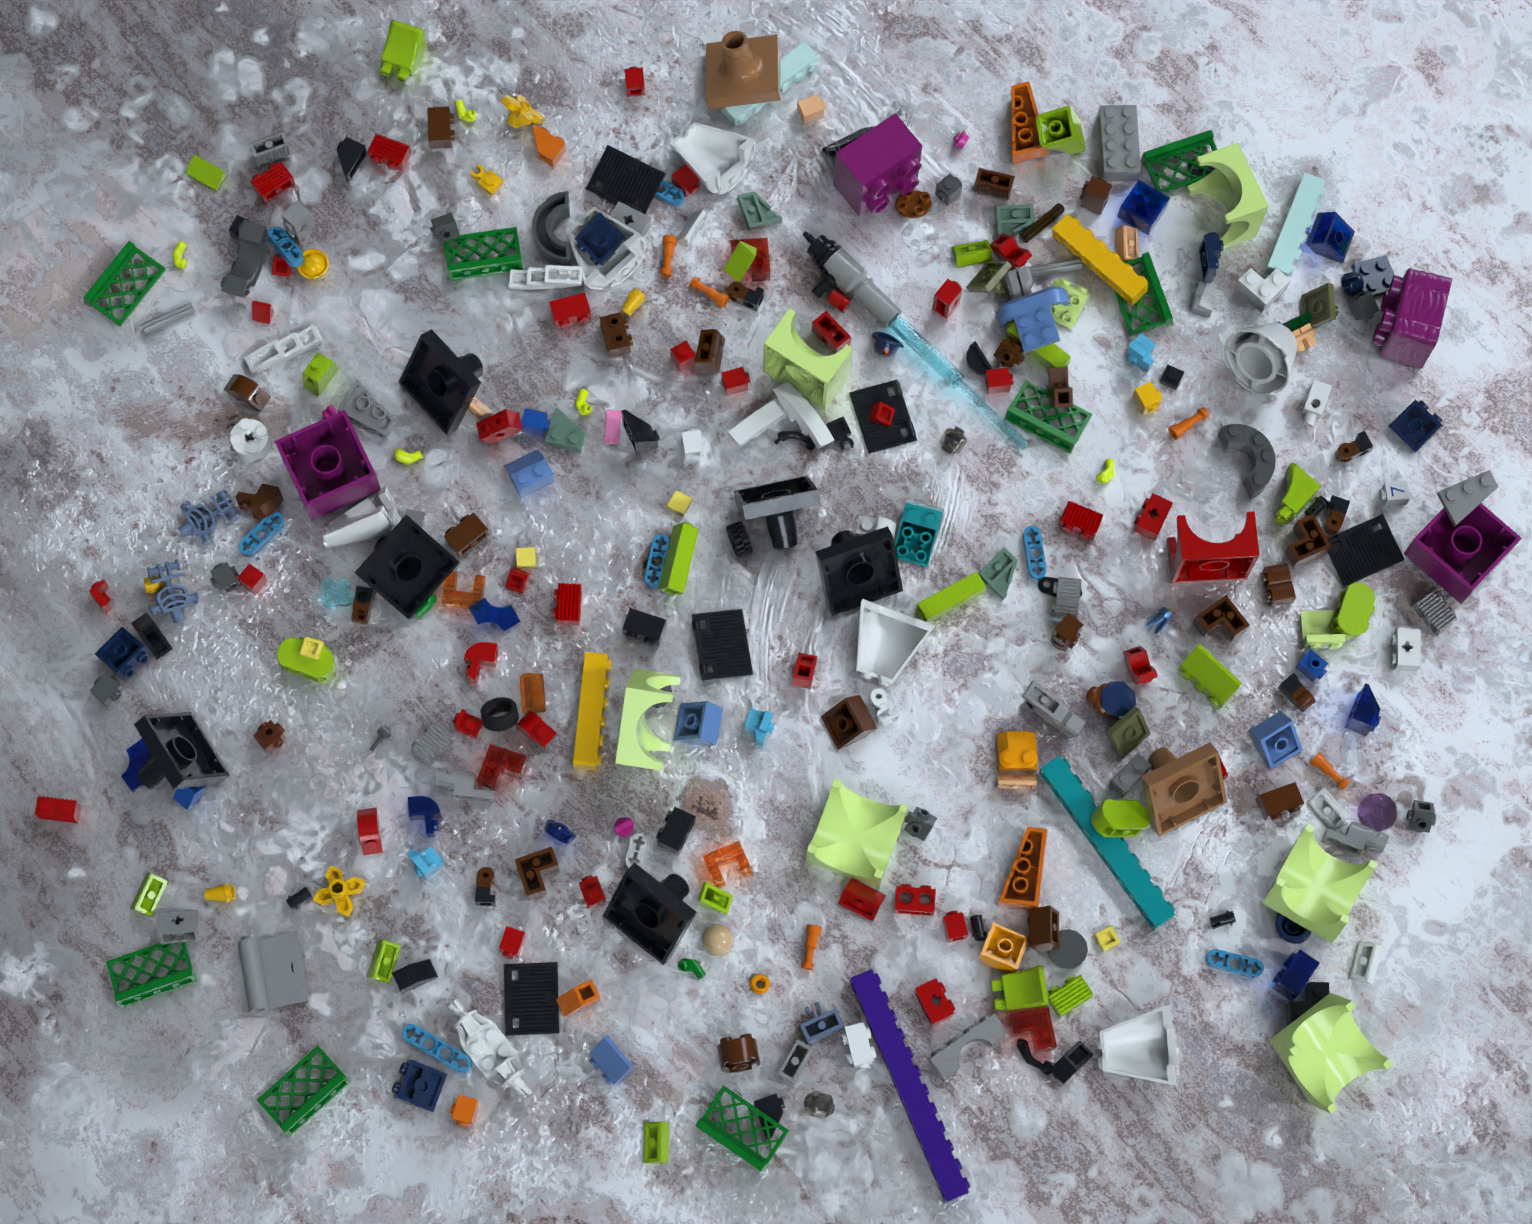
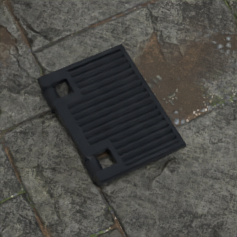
M875 126L864 127L822 148V151L826 157H834L836 152Z
M607 145L586 190L614 204H617L619 201L646 214L666 173ZM597 181L604 184L602 189L595 186ZM636 200L643 203L641 208L634 205Z
M898 380L849 392L869 454L917 441L916 432ZM893 388L895 395L889 396L887 389ZM881 401L895 409L890 426L868 420L874 403ZM907 429L908 436L903 437L901 430Z
M1383 514L1327 538L1331 545L1328 554L1344 587L1405 560ZM1380 524L1382 529L1374 531L1373 526ZM1340 542L1342 547L1334 550L1332 545Z
M742 609L692 614L691 622L693 634L695 635L702 681L753 675ZM705 620L707 628L700 629L699 622ZM708 664H713L714 672L708 673Z
M558 962L504 964L505 1036L559 1034V1006L556 1001L558 998ZM512 971H518V980H512ZM519 1018V1028H513V1019Z

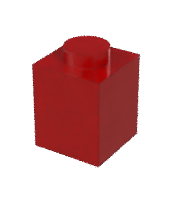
M634 66L625 69L627 97L645 95L643 67L638 68Z
M686 164L671 175L673 185L681 189L685 197H688L690 194L694 195L699 190L700 180Z
M687 340L670 349L671 359L679 372L695 364L696 355Z
M743 367L721 372V380L726 396L748 390V383H751L748 372H744Z
M1009 368L986 370L987 394L1010 392L1014 380L1013 374H1009Z
M250 563L237 578L240 584L254 595H257L268 581L265 574Z
M947 912L946 916H943L942 919L947 942L967 939L968 931L963 912Z
M506 926L499 946L502 956L513 959V957L519 958L526 939V933Z

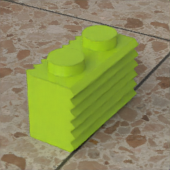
M1072 975L1064 981L1065 985L1060 988L1056 985L1048 991L1049 1004L1059 1018L1094 995L1081 975L1077 977Z

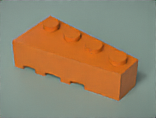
M1029 81L1011 86L1013 164L1047 156L1048 149L1043 148L1039 142L1036 117L1039 114Z
M1027 827L1002 895L999 898V906L1027 910L1039 908L1048 836L1047 829Z

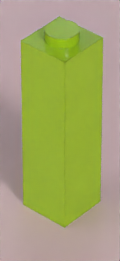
M1011 320L1006 327V337L1010 336L1014 340L1021 342L1014 320ZM1054 343L1027 352L1047 369L1048 367L1068 366L1071 360V356Z
M682 522L673 526L658 590L673 596L684 593L699 529L692 527L693 525L688 522Z
M976 571L918 602L917 610L915 611L919 620L930 623L984 594L987 587Z

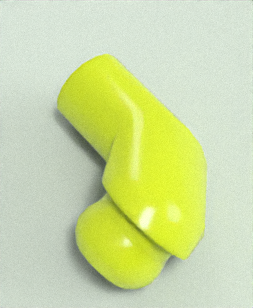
M463 100L454 102L460 119L467 122L475 120L476 112L474 110H466Z
M182 241L177 243L172 253L174 265L178 269H184L187 266V260L182 259V254L187 245Z
M580 389L575 406L581 415L588 416L592 412V407L586 402L589 392L585 389Z
M401 448L394 451L395 459L406 465L423 458L420 450L411 454Z
M1114 459L1105 460V470L1096 475L1098 483H1108L1115 476Z

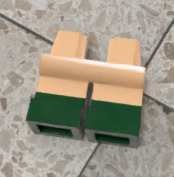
M1310 311L1282 324L1294 334L1297 340L1298 347L1296 353L1317 344L1313 334L1318 331L1311 327L1309 319L1312 318Z

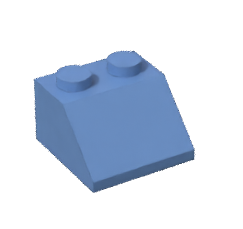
M535 450L504 465L520 498L555 482L554 475L539 450Z
M708 701L681 703L673 741L699 746L717 745L723 708Z
M1281 711L1249 730L1254 747L1271 770L1303 750L1293 721Z
M608 1035L589 1053L591 1057L590 1063L596 1070L600 1068L604 1072L602 1077L609 1085L613 1083L616 1087L634 1072L633 1065Z

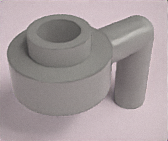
M1200 280L1199 284L1195 283L1192 293L1195 295L1190 310L1210 318L1212 310L1199 306L1207 285L1206 282Z

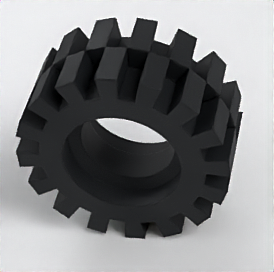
M738 521L726 526L728 538L737 557L740 558L753 553V548L743 523Z

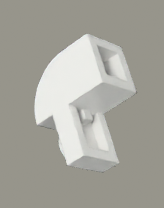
M859 515L856 536L888 526L894 539L896 524L889 519L879 516L876 519Z

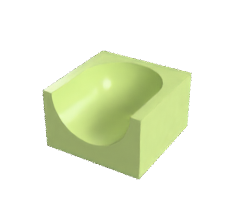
M789 308L764 342L763 372L782 384L789 382L804 398L825 411L850 377L853 348L846 344L842 350L833 355L825 357L810 348L795 330L796 312Z

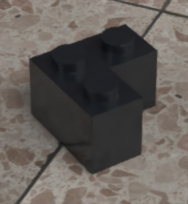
M1308 982L1305 985V1001H1289L1286 1004V1025H1290L1329 994V982Z

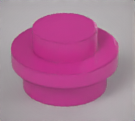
M965 130L959 131L954 136L953 141L955 142L953 145L955 147L962 148L968 141L969 136Z

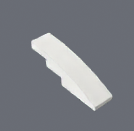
M546 265V268L510 269L509 289L537 290L582 285L583 267Z
M311 325L298 334L293 332L279 341L275 339L244 358L250 372L255 374L290 360L323 343L317 327Z
M789 382L773 389L791 422L796 420L804 436L809 434L817 449L834 441L830 431L814 408Z
M777 397L728 431V435L741 448L749 440L755 439L766 429L770 430L785 418L787 413Z

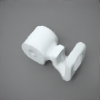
M876 688L870 694V704L874 710H878V724L888 726L898 720L899 711L884 718V714L889 711V707L885 706L887 693L881 688Z

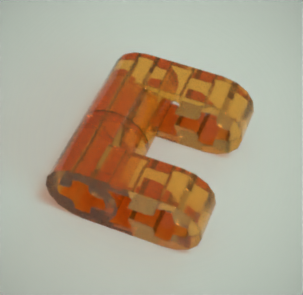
M452 571L445 579L442 606L481 611L486 576H475L472 592L457 591L458 572Z
M739 841L703 855L707 870L714 886L717 888L726 886L719 867L736 861L743 878L753 875L751 866Z

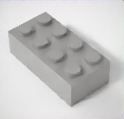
M1137 105L1100 106L1098 112L1101 178L1106 182L1138 181L1141 173Z

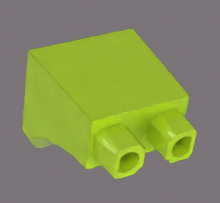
M396 20L390 22L385 47L381 56V75L390 77L391 72L395 71L397 72L396 79L403 83L407 81L409 76L413 77L428 48L423 30Z
M1070 105L1042 113L1036 117L1039 142L1043 148L1057 149L1068 154H1078L1086 150L1081 120Z
M1293 462L1285 472V494L1277 509V515L1274 517V520L1281 526L1287 520L1292 522L1316 497L1321 487L1317 481Z
M1042 965L1001 975L1000 978L990 982L991 991H1002L1003 998L993 1000L995 1011H1005V1013L1045 1010L1049 1005Z

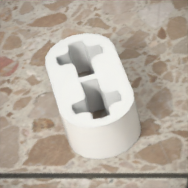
M635 834L630 840L625 858V864L628 869L631 867L629 860H633L634 854H637V861L639 862L637 865L640 867L643 865L648 847L647 837L643 834ZM640 838L642 843L645 844L640 845L639 851H637L634 841H638Z

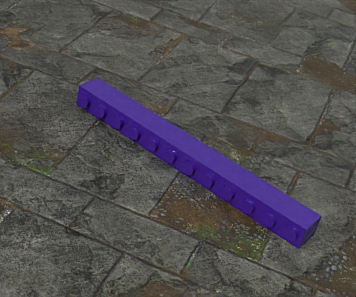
M871 969L850 978L851 987L945 1204L968 1195L970 1184L967 1178H963L960 1170L962 1166L959 1159H954L951 1152L954 1151L950 1139L946 1140L944 1136L946 1130L943 1122L937 1120L935 1115L938 1113L934 1102L930 1103L927 1097L930 1094L925 1083H921L919 1077L922 1075L918 1065H914L911 1060L913 1053L910 1047H906L904 1044L905 1035L902 1028H897L895 1023L897 1021L896 1014L887 1005L889 998L885 991H881L879 985L882 983L878 973L874 974Z

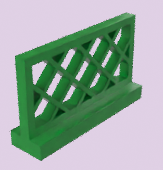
M1212 130L1143 153L1141 161L1143 165H1146L1157 195L1191 185L1213 171L1208 169L1207 165L1206 167H1199L1196 163L1197 157L1205 154L1201 152L1203 147L1210 145L1212 151L1217 150ZM1187 152L1197 154L1194 162L1184 158ZM1169 158L1179 159L1178 166L1175 167L1168 164ZM1182 161L1192 165L1189 173L1179 169ZM1158 163L1163 165L1161 172L1154 171L1151 164ZM1165 167L1175 171L1172 178L1162 174ZM1193 167L1204 170L1202 176L1192 175ZM1177 172L1187 176L1184 182L1174 180ZM1162 178L1169 181V186L1160 189L1159 179Z
M517 227L464 234L444 242L450 281L510 272V269L523 270ZM507 234H514V238L510 242L503 239ZM488 237L496 239L492 245L485 241ZM474 239L478 241L474 247L466 244L469 240ZM457 242L460 245L453 250L448 246V243ZM499 242L507 245L502 251L495 248ZM481 244L488 247L484 254L477 250ZM463 247L470 250L466 256L458 253ZM510 248L517 251L515 255H507L505 253ZM491 251L499 254L495 258L487 257ZM473 253L480 256L478 260L471 261L469 259ZM455 256L462 259L459 263L451 264V260Z
M128 241L83 297L84 303L94 307L121 327L166 271V268L135 247V244L131 241ZM136 253L143 258L144 264L132 265V258ZM155 266L159 271L156 275L148 276L146 267ZM144 267L146 276L134 278L133 269ZM131 269L132 278L121 279L120 273L123 270ZM135 281H147L145 289L136 290ZM133 282L134 291L123 292L122 283ZM120 283L121 292L110 294L109 287L112 284ZM135 294V302L125 304L124 295ZM122 296L123 305L112 306L110 297ZM100 298H109L110 306L100 307L96 303ZM124 308V315L120 320L113 316L112 310Z
M1149 252L1142 254V257L1125 262V264L1128 263L1131 266L1140 263L1142 269L1139 275L1144 273V278L1148 282V290L1151 292L1150 294L1147 291L1140 301L1134 304L1137 307L1133 314L1125 310L1128 302L1125 300L1123 304V298L1115 292L1130 336L1163 325H1172L1173 317ZM1145 296L1153 299L1154 302L1151 308L1142 304ZM1140 307L1149 311L1145 319L1136 315ZM1153 312L1159 315L1161 321L1153 323L1148 321V318ZM1134 318L1143 322L1141 327L1135 330L1131 326Z
M1026 380L1013 403L1009 406L1004 419L1071 453L1089 422L1092 413L1073 404V407H1066L1068 409L1067 413L1060 414L1058 408H1054L1050 404L1043 405L1041 398H1048L1047 390ZM1026 387L1033 390L1035 395L1027 397L1025 394ZM1037 399L1039 407L1031 408L1028 401ZM1025 402L1027 409L1020 410L1015 406L1017 403ZM1054 408L1056 415L1047 417L1045 409ZM1041 410L1044 418L1038 419L1034 417L1033 412ZM1080 414L1086 417V419L1082 422H1076L1074 415ZM1070 416L1073 424L1064 425L1062 418ZM1058 419L1060 426L1053 427L1049 421ZM1075 428L1076 436L1073 437L1067 434L1066 429Z
M158 943L106 961L115 992V1000L119 1007L123 1008L197 982L186 943H181L182 948L178 955L170 951L171 947L177 943ZM156 950L164 952L159 961L150 958ZM167 954L176 957L171 967L163 964ZM139 956L144 958L140 968L132 965L133 960ZM179 960L187 963V969L181 971L174 969ZM148 961L157 964L152 973L143 970ZM122 963L125 967L121 974L114 972L113 965ZM160 966L168 969L166 976L161 978L156 976ZM129 967L137 970L133 980L124 977ZM141 973L150 976L146 983L140 984L136 982ZM122 979L130 983L126 990L119 992L118 986Z
M317 1045L260 1096L257 1101L290 1137L343 1090L350 1081ZM319 1052L322 1055V1065H312V1058ZM307 1068L306 1079L296 1078L299 1069ZM311 1068L321 1069L320 1079H310ZM325 1069H334L337 1072L331 1079H324ZM285 1082H292L291 1092H281V1087ZM296 1082H306L305 1092H295ZM310 1082H320L317 1092L309 1093ZM269 1096H277L276 1106H267L264 1101ZM280 1096H291L290 1106H280ZM294 1096H305L304 1103L301 1106H293ZM279 1110H289L288 1118L281 1122L278 1119Z
M724 1085L703 1117L695 1125L760 1172L766 1171L769 1162L790 1132V1130ZM725 1092L731 1095L733 1104L722 1106L721 1097ZM736 1106H747L749 1116L739 1118ZM733 1107L735 1119L725 1120L723 1109ZM720 1110V1122L714 1123L708 1119L712 1111ZM753 1117H763L766 1127L755 1129ZM750 1118L752 1130L741 1132L739 1120ZM736 1121L738 1133L729 1134L725 1123ZM777 1127L783 1131L779 1139L771 1141L769 1129ZM766 1130L768 1141L757 1143L756 1132ZM752 1133L754 1144L745 1145L742 1134ZM769 1144L770 1153L765 1159L759 1154L758 1146Z

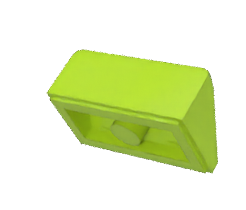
M195 154L185 172L188 176L215 191L218 190L226 178L223 170Z
M988 240L952 246L957 267L986 263L993 260L992 249Z
M740 241L723 270L737 282H740L754 260L757 248Z
M146 873L130 909L152 917L168 881L152 873Z
M384 939L378 940L367 978L390 984L401 945Z
M662 1121L645 1122L644 1163L668 1164L669 1123Z

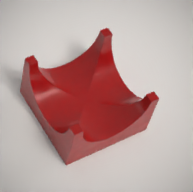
M1255 511L1246 513V521L1241 533L1235 534L1234 539L1223 543L1208 542L1199 538L1188 526L1185 515H1177V542L1175 537L1167 538L1171 583L1248 578L1260 556Z

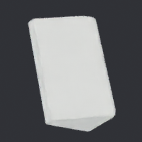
M705 210L695 211L677 237L678 243L685 247L690 245L706 220Z
M1325 788L1321 789L1308 801L1309 805L1331 829H1337L1350 818L1348 813Z
M1359 941L1350 979L1373 985L1382 953V948L1378 944Z

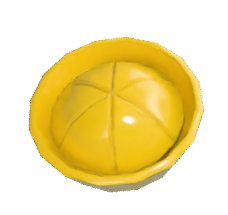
M308 249L303 252V264L297 267L299 273L304 277L319 279L328 270L329 260L321 250Z

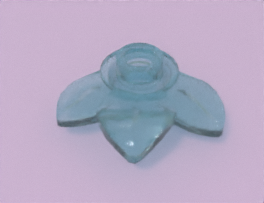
M329 577L324 579L320 588L323 594L322 604L331 610L338 606L346 607L351 605L355 597L349 593L351 581L345 578L339 579L336 582Z

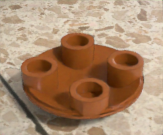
M912 190L905 195L901 194L895 202L897 212L907 218L922 217L932 207L930 194Z

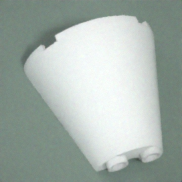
M694 122L684 130L683 137L678 136L670 142L671 147L710 192L724 194L730 191L742 180L748 171L746 166L749 160H753L756 150V140L697 122Z
M593 207L585 213V219L581 223L576 222L572 225L567 234L578 266L583 267L582 278L585 285L594 290H603L605 286L612 288L622 283L637 270L644 258L642 254L646 250V242L637 231ZM599 212L627 238L604 266L599 264L596 266L589 259L590 255L586 251L582 252L576 246L578 242L574 239Z
M386 486L381 488L380 491L373 493L327 522L322 536L325 547H335L387 536L402 520L396 511V503Z
M862 599L856 671L861 672V677L870 680L872 676L878 678V683L886 686H889L890 683L893 684L934 629L935 625Z
M1165 1005L1100 1031V1037L1097 1038L1098 1050L1102 1049V1057L1098 1058L1099 1069H1102L1103 1072L1172 1086L1178 1085L1179 1078H1176V1075H1180L1179 1049L1176 1027L1171 1022V1020H1174L1170 1005Z

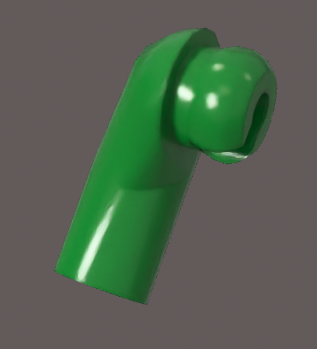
M432 593L415 612L419 618H422L431 610L437 601L436 595Z
M684 958L678 962L679 970L693 972L698 980L706 976L697 960Z

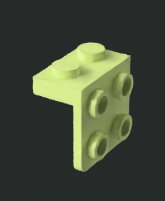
M1057 278L1051 287L1059 286L1066 289L1071 304L1051 306L1055 322L1068 328H1073L1085 302L1090 297V293L1083 286L1078 285L1075 287L1071 285V281L1066 278Z
M1334 610L1301 612L1303 649L1318 650L1329 648L1336 650L1343 646L1346 642L1345 634H1333L1329 625Z

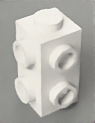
M864 1022L844 1027V1033H841L843 1044L848 1045L849 1052L846 1053L848 1063L853 1065V1069L858 1068L859 1071L869 1069L870 1065L874 1062L873 1058H876L874 1046L870 1047L868 1040L871 1039L869 1027H865Z

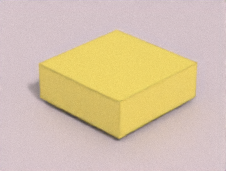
M676 490L667 508L684 516L693 498Z
M535 547L516 548L517 568L536 567Z
M305 636L299 655L319 661L324 641Z
M1112 925L1094 934L1102 952L1121 944Z

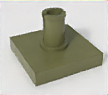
M988 261L966 288L969 292L989 293L993 290L998 297L1002 296L1007 291V288L1000 282V279L1012 265L1008 261Z
M1326 283L1301 295L1303 314L1310 311L1312 318L1309 319L1312 328H1317L1336 319L1339 310L1335 309L1339 308L1335 306L1333 284Z
M1136 706L1121 719L1113 717L1109 722L1111 728L1107 730L1112 744L1121 758H1124L1151 734L1140 709Z

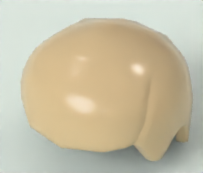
M714 924L706 928L702 935L704 947L713 956H724L733 947V936L724 925Z

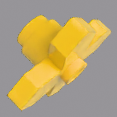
M504 95L500 101L507 109L511 110L508 114L507 122L516 129L523 125H530L532 122L541 125L546 119L540 112L532 109L529 102L522 95H516L514 98Z
M330 866L325 875L329 885L327 888L318 889L313 900L322 906L335 902L337 912L345 917H350L354 906L349 896L361 894L366 882L356 876L344 881L342 871L334 866Z

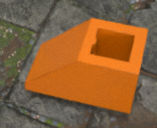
M534 125L533 131L538 158L554 168L566 152L565 142L562 138L551 135L544 127L540 128Z
M591 979L564 993L556 1001L565 1018L600 1002V996Z

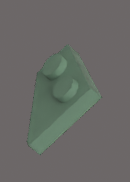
M755 191L737 196V201L748 230L782 223V217L780 215L777 216L771 210V206L764 202Z
M1033 204L996 206L997 238L1002 233L1012 236L1034 223Z
M555 408L545 443L581 453L587 436L586 433L558 408Z
M1005 547L978 573L981 579L1002 600L1007 596L1009 584L1012 581L1013 572L1018 562Z

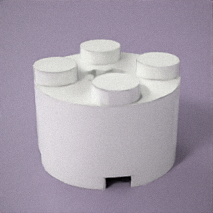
M245 418L233 427L230 434V442L241 460L254 462L259 459L262 460L268 455L271 449V440L266 427L261 422Z

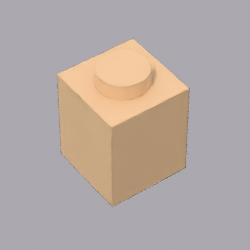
M818 94L797 101V111L804 125L824 118L826 105L823 99L820 100Z

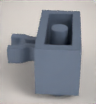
M818 1001L815 1003L818 1016L815 1017L814 1012H811L808 1006L805 1007L807 1015L812 1019L800 1024L799 1029L807 1045L814 1044L844 1030V1024L836 1008L821 1014V1006Z

